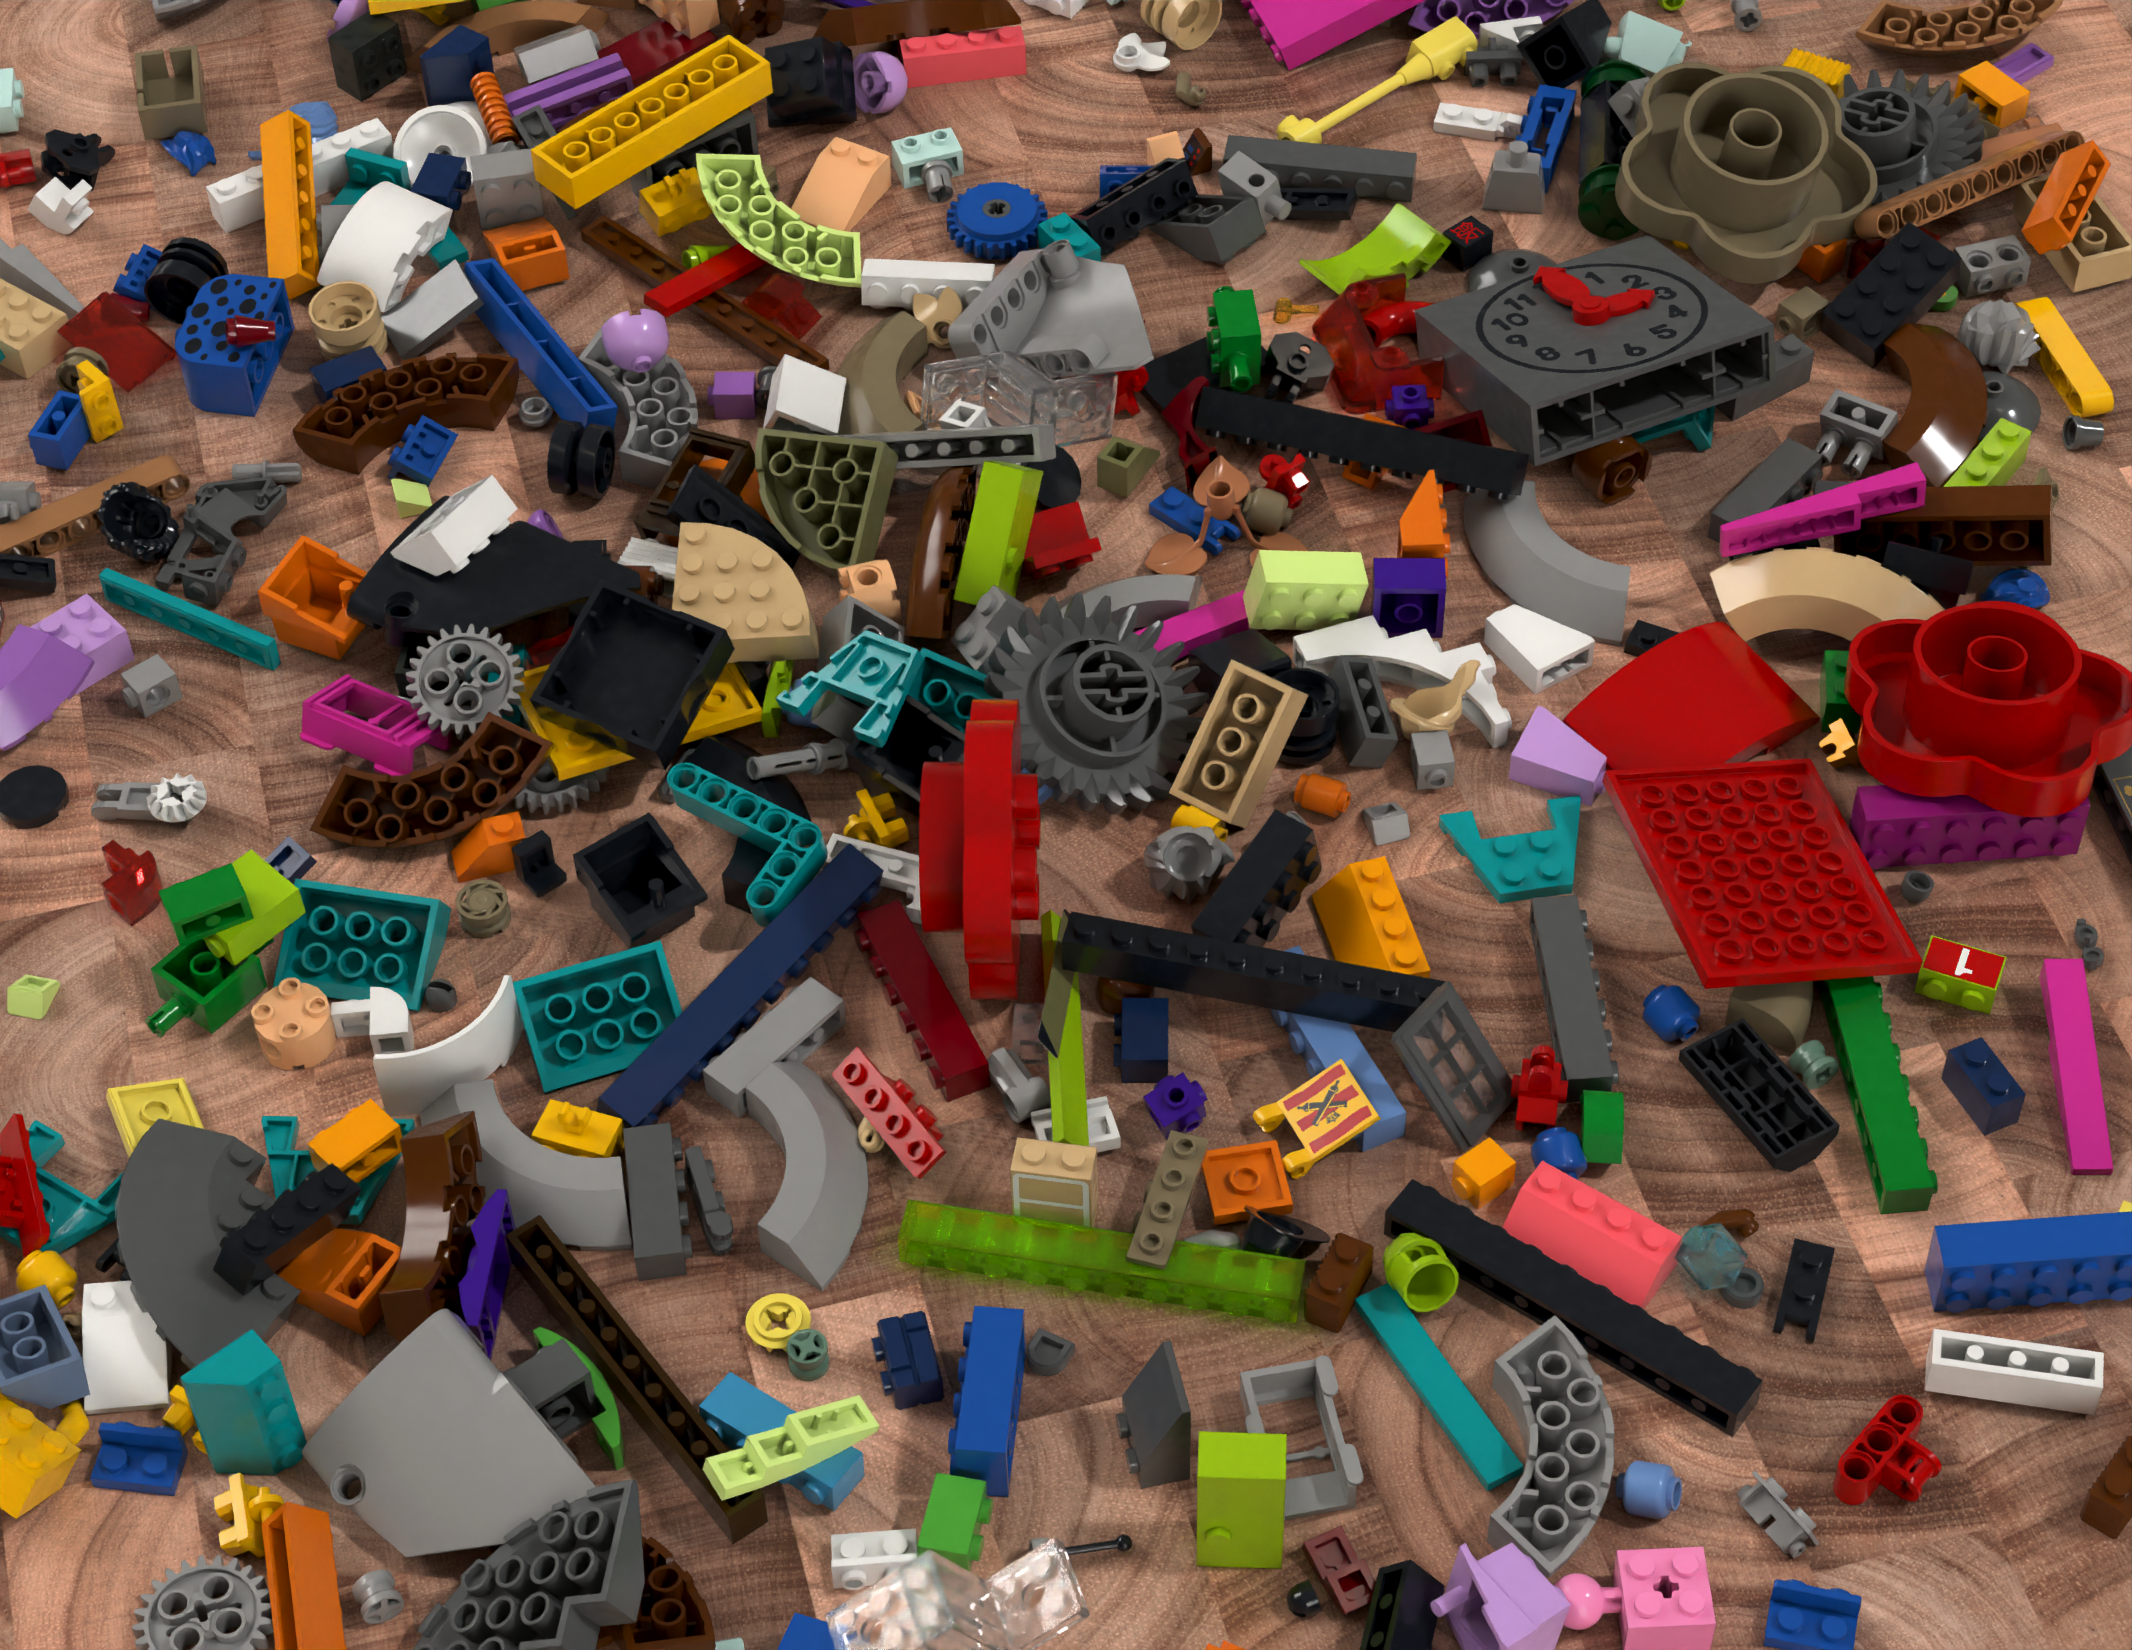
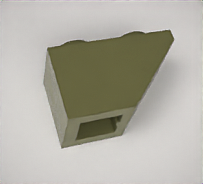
M1113 436L1097 456V487L1128 498L1159 458L1160 451L1129 439Z

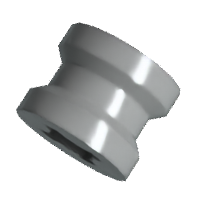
M388 1570L369 1572L359 1578L352 1587L355 1600L362 1604L361 1614L364 1621L368 1624H379L391 1620L404 1607L401 1593L394 1590L396 1583L392 1573Z

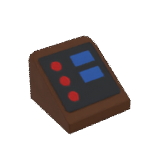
M1196 128L1183 148L1185 157L1180 158L1186 161L1191 176L1206 173L1212 169V145L1202 130Z

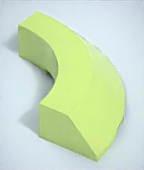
M696 153L697 175L705 199L718 221L741 245L760 259L796 276L825 284L861 288L860 232L841 231L818 225L816 228L801 221L799 214L791 210L782 201L778 202L770 192V186L761 166L760 155Z

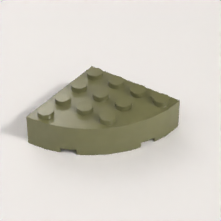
M758 428L755 448V470L758 472L761 501L773 525L786 541L821 571L838 578V568L874 561L899 457L885 442Z

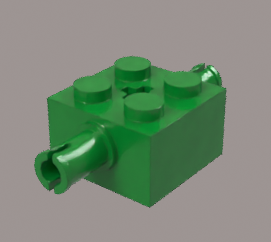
M1230 286L1219 287L1213 293L1212 306L1207 307L1208 327H1212L1211 331L1206 333L1208 352L1214 351V354H1211L1212 374H1218L1220 387L1231 386L1236 392H1245L1253 384H1260L1261 330L1253 290L1234 291Z
M274 938L270 939L236 966L232 965L223 956L217 958L209 950L203 939L182 947L180 945L177 946L151 968L159 997L166 1001V1003L145 1019L148 1028L154 1034H157L158 1037L162 1038L168 1030L185 1017L190 1018L213 1034L268 987L260 958L256 955L268 945H271L274 942Z

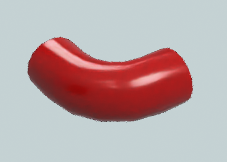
M1402 301L1381 306L1365 315L1356 323L1354 327L1355 337L1363 347L1376 349L1392 337L1404 334H1417L1415 310L1435 303Z

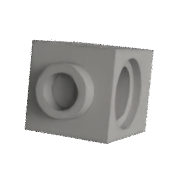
M158 654L120 674L124 684V689L121 690L123 699L131 709L136 707L145 718L182 698L175 672Z
M1448 731L1411 733L1409 758L1417 790L1453 786L1455 760Z

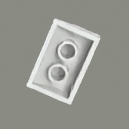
M491 475L449 497L390 553L394 558L435 576L449 570L455 574L470 562L467 557L471 553L476 554L490 543L488 537L491 534L496 535L511 523L508 518L518 508L495 477Z

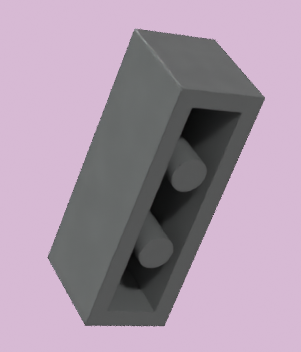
M1793 333L1774 342L1776 385L1715 406L1729 419L1734 421L1802 386L1810 380L1814 351Z
M1340 655L1328 677L1333 679L1339 688L1340 703L1337 729L1348 765L1382 768L1399 740L1373 659Z

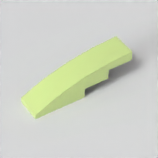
M860 1395L789 1414L786 1417L784 1426L747 1436L743 1448L706 1458L703 1471L723 1501L765 1487L810 1468L878 1431L880 1425Z

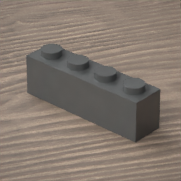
M1788 437L1711 513L1708 537L1720 543V525L1802 499L1803 495L1810 488L1814 489V483L1821 480L1823 476V471L1820 470L1823 455Z
M670 1122L623 1128L634 1258L638 1280L644 1281L687 1275L685 1259L693 1258L691 1236L690 1234L683 1235L682 1226L690 1225L687 1201L680 1202L679 1193H686L684 1169H676V1161H683L681 1138H673Z

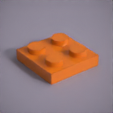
M1277 1140L1206 1151L1201 1172L1214 1225L1249 1220L1250 1214L1244 1209L1245 1205L1277 1215L1293 1213V1201Z

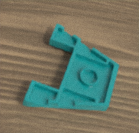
M865 630L829 657L831 660L830 664L817 673L813 671L808 672L800 678L803 684L789 694L784 690L775 699L782 709L802 717L809 712L826 690L868 705L871 708L852 730L859 740L882 748L889 737L923 657L916 648Z
M1580 795L1547 800L1546 810L1553 828L1551 830L1488 839L1480 838L1472 810L1439 815L1441 831L1444 834L1448 833L1453 839L1456 850L1461 856H1466L1472 863L1474 873L1499 904L1572 893L1581 804Z
M262 1116L261 1119L276 1199L285 1190L290 1189L293 1191L298 1188L303 1179L310 1172L316 1170L313 1167L309 1150H295L300 1127L297 1116ZM393 1119L400 1125L402 1137L416 1128L414 1119ZM402 1152L357 1183L362 1189L349 1217L341 1224H361L402 1156Z
M35 1120L28 1130L30 1134L29 1146L32 1159L36 1162V1177L39 1190L43 1193L45 1218L50 1225L49 1239L45 1245H42L40 1250L42 1252L54 1250L59 1254L115 1221V1203L124 1172L93 1200L42 1169L65 1145L61 1134ZM0 1226V1237L22 1250L18 1228Z

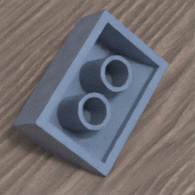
M42 1285L0 1300V1391L2 1394L52 1409L88 1396L90 1391L82 1357L46 1285Z

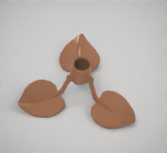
M1219 455L1205 468L1194 486V499L1199 506L1205 508L1198 539L1194 542L1191 536L1183 533H1171L1163 536L1152 546L1145 566L1155 574L1194 575L1205 566L1208 559L1207 553L1199 547L1204 544L1209 521L1212 516L1220 521L1229 519L1233 514L1236 516L1250 546L1255 548L1249 556L1252 567L1259 550L1308 551V549L1295 537L1279 531L1275 535L1263 534L1260 542L1254 539L1241 513L1240 505H1238L1245 500L1248 491H1251L1250 482L1241 471L1233 467L1222 455Z

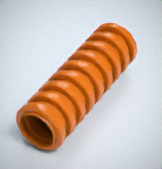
M492 72L476 74L470 80V88L481 112V117L492 145L507 141H513L518 144L519 135L495 74Z

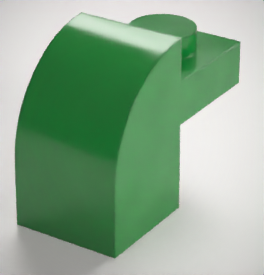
M1583 1090V1095L1579 1097V1114L1581 1118L1580 1140L1587 1162L1622 1164L1624 1133L1623 1092Z

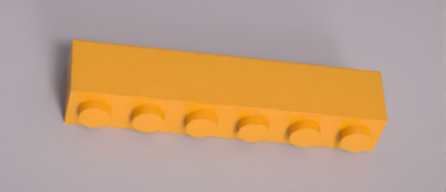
M288 109L260 124V145L268 277L284 279L287 296L292 300L320 286V284L317 282L319 256L310 122Z

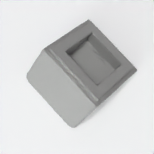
M1396 802L1361 810L1363 820L1376 845H1383L1410 837L1407 812Z

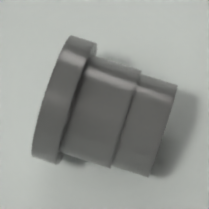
M2077 415L2068 416L2064 422L2062 433L2064 446L2067 449L2073 450L2078 449L2079 446H2100L2104 437L2103 423L2101 421L2081 419Z

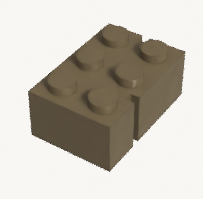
M197 45L169 48L175 77H169L163 49L135 53L138 113L145 140L173 137L180 131H191L192 133L208 132L204 73Z

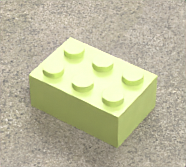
M1259 550L1243 594L1250 629L1319 630L1355 620L1369 586L1361 552Z

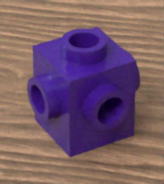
M1425 384L1392 386L1391 400H1385L1386 420H1391V422L1408 429L1427 425L1428 418H1434L1433 398H1427Z
M1183 1072L1176 1077L1170 1075L1161 1079L1154 1086L1153 1091L1143 1096L1147 1112L1166 1140H1168L1171 1130L1189 1133L1196 1129L1203 1122V1118L1206 1117L1204 1102L1208 1099L1205 1092L1196 1080L1190 1083Z

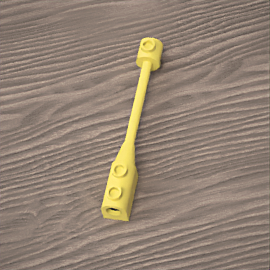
M1457 16L1452 17L1412 41L1405 60L1406 64L1396 72V75L1317 122L1309 118H1303L1299 121L1294 115L1286 117L1276 129L1278 140L1321 144V133L1398 87L1424 79L1430 80L1435 76H1438L1441 80H1446L1454 72L1455 64L1459 62L1464 67L1466 51H1476L1478 44L1474 33Z

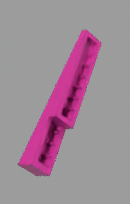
M1915 462L1720 525V554L1723 558L1860 530L1861 519L1924 507L1926 478L1918 463Z
M1245 590L1162 621L1164 623L1163 629L1153 647L1159 652L1176 642L1182 641L1185 646L1176 659L1178 660L1188 655L1189 650L1200 645L1209 644L1229 637L1232 634L1249 630L1250 627L1243 600ZM1146 627V628H1144V629H1141V630H1139V631H1136V632H1134V633H1136L1137 635H1140V634H1141L1142 632H1144L1148 627Z
M2044 959L2039 981L2050 1033L2048 1052L2071 1174L2112 1175L2114 1169L2083 959Z

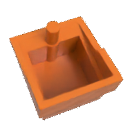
M301 535L257 591L263 615L271 617L279 641L340 660L366 626L348 617L346 609L350 597L368 572L339 558L337 552L309 537Z

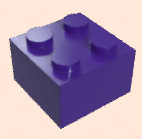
M1374 558L1371 615L1374 616L1379 627L1385 628L1389 638L1422 629H1427L1431 638H1442L1446 598L1445 558Z

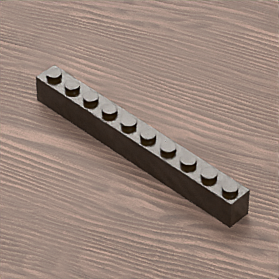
M541 1215L506 1234L511 1263L578 1348L595 1364L614 1394L732 1544L767 1523L765 1497L760 1489L723 1501L720 1499L704 1473L703 1466L706 1458L729 1452L728 1449Z

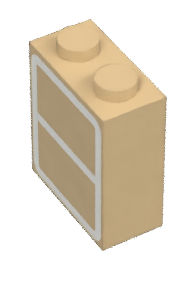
M1017 1138L1010 1169L1013 1226L1092 1236L1098 1207L1097 1147Z

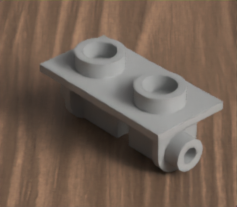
M1756 1471L1752 1472L1758 1483L1753 1487L1747 1484L1738 1491L1739 1505L1748 1512L1760 1527L1772 1516L1776 1519L1765 1532L1781 1548L1785 1555L1791 1554L1793 1558L1801 1555L1806 1549L1804 1542L1808 1538L1817 1546L1819 1542L1812 1533L1816 1524L1800 1507L1794 1511L1788 1507L1783 1501L1788 1494L1773 1477L1770 1476L1764 1481Z

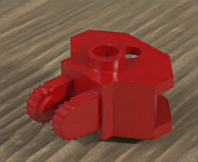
M1539 1045L1533 1048L1531 1059L1523 1058L1521 1075L1513 1074L1510 1097L1518 1098L1515 1130L1523 1131L1524 1122L1547 1125V1130L1555 1128L1558 1103L1566 1104L1568 1080H1561L1562 1063L1555 1062V1050L1549 1046Z

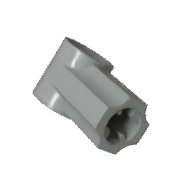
M1002 1047L991 1053V1056L987 1059L989 1063V1078L1002 1094L1006 1111L1015 1123H1020L1030 1118V1112L1051 1108L1050 1091L1044 1080L1038 1075L1033 1077L1013 1049L1008 1050Z

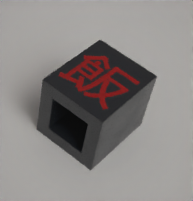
M1472 215L1443 232V235L1452 242L1441 257L1463 273L1474 267L1485 256L1492 254L1493 231Z

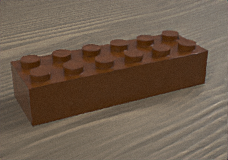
M2051 485L1926 487L1924 507L1861 519L1860 530L1833 535L1834 549L1837 553L1854 557L1856 555L1867 557L1881 563L1882 566L1888 541L1926 550L1930 536L1935 535L1944 538L1941 549L1942 554L1974 561V566H2051L2053 539Z

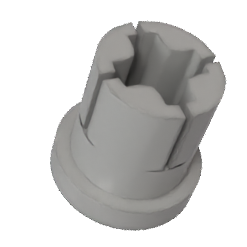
M934 160L926 163L922 167L920 175L922 182L926 185L929 199L935 203H943L950 200L953 196L951 183L952 169L950 164L943 160Z

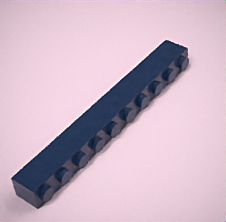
M849 843L599 1097L596 1112L623 1119L624 1128L657 1124L660 1119L658 1115L666 1106L670 1109L676 1106L685 1094L684 1088L692 1080L697 1083L704 1077L703 1069L709 1065L708 1062L717 1054L721 1055L736 1039L734 1036L742 1028L747 1031L756 1023L761 1015L759 1010L767 1002L773 1005L781 997L786 989L784 985L791 977L798 979L810 965L809 959L816 952L822 954L828 949L835 938L833 934L840 927L847 929L853 923L859 913L857 909L864 902L869 905L878 897L883 888L880 886L884 870Z

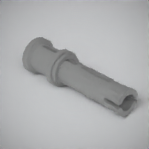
M1731 0V9L1735 14L1734 22L1739 30L1750 32L1760 26L1762 14L1758 9V0Z
M835 738L827 744H820L818 742L808 743L801 750L749 757L746 763L747 773L752 780H759L760 778L807 771L815 775L821 774L825 769L829 768L844 770L849 767L845 754L849 744L843 738Z

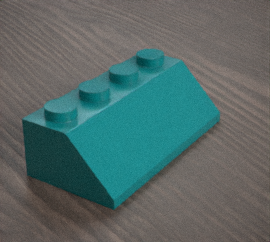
M253 1329L180 1377L211 1466L216 1473L236 1474L240 1472L241 1474L275 1476L285 1468L296 1465L302 1459L303 1455L301 1452L307 1441L282 1363Z

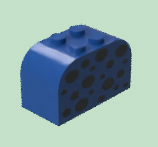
M228 274L216 277L200 288L192 306H188L186 310V318L182 327L178 328L175 334V349L189 401L196 408L207 412L255 417L295 329L284 279ZM234 315L265 321H274L275 341H266L235 348V345H227L225 320L226 318H234Z

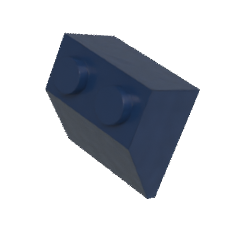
M461 24L419 56L428 106L447 105L462 101L476 102L470 88V80L481 72H492L494 74L489 38Z

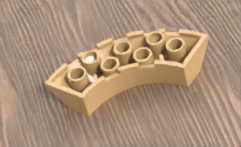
M1807 547L1806 549L1791 550L1776 548L1771 552L1757 555L1749 554L1732 560L1710 572L1723 614L1736 633L1745 642L1768 632L1796 628L1825 631L1852 641L1861 630L1873 624L1894 619L1928 620L1933 615L1945 610L1930 594L1926 595L1913 585L1911 579L1902 575L1901 577L1882 567L1881 563L1860 555L1854 557L1833 552V549Z

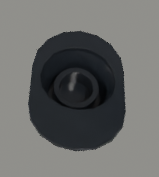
M1248 1205L1244 1207L1250 1214L1244 1232L1242 1249L1246 1254L1263 1262L1277 1263L1287 1261L1304 1241L1313 1243H1329L1330 1236L1326 1232L1307 1222L1287 1216L1266 1213Z

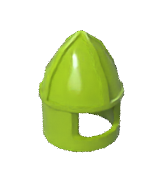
M1416 1233L1400 1234L1385 1249L1382 1263L1386 1280L1392 1290L1395 1289L1411 1309L1417 1312L1436 1310L1446 1304L1455 1294L1459 1284V1275L1439 1243Z

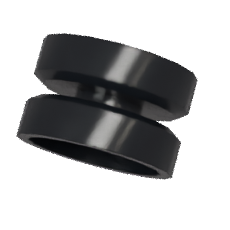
M561 419L555 426L549 446L547 460L549 488L552 493L573 495L578 489L582 497L603 499L611 484L614 471L615 436L612 427L590 423L585 429L582 422Z

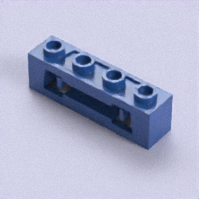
M1540 84L1536 96H1530L1527 108L1528 115L1523 116L1520 134L1522 135L1517 134L1515 141L1525 142L1528 145V152L1541 155L1545 193H1548L1574 117L1577 90ZM1542 122H1544V128L1550 129L1545 143L1544 157L1543 149L1536 148L1541 134Z

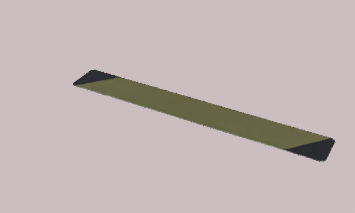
M1066 909L1063 910L1038 1032V1040L1055 1058H1058L1074 978V971L1063 970L1062 938L1070 917V913Z

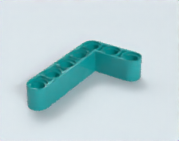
M687 762L679 763L669 770L667 782L677 806L773 854L746 892V899L755 922L762 927H767L814 879L826 862L828 851L820 828L816 824L694 764ZM813 844L808 848H803L806 845ZM792 873L791 875L782 877L784 874ZM772 901L767 905H762L765 902Z

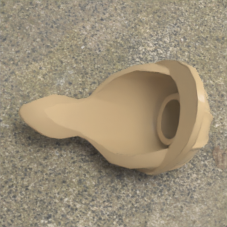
M1469 660L1463 663L1447 685L1422 688L1409 694L1407 698L1391 699L1390 707L1396 712L1398 727L1404 737L1411 741V733L1447 730L1448 734L1452 732L1455 725L1454 722L1462 714V697L1465 696L1466 691L1475 683L1476 673L1481 663L1478 660Z

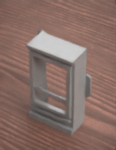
M1327 1356L1240 1372L1239 1395L1246 1414L1245 1426L1247 1433H1265L1258 1406L1314 1396L1328 1447L1317 1446L1314 1450L1287 1454L1286 1462L1314 1457L1316 1459H1323L1325 1455H1330L1334 1471L1286 1480L1284 1520L1355 1508L1357 1485L1363 1482L1364 1476L1356 1448L1352 1444H1345L1332 1398V1396L1338 1393V1383L1331 1359Z

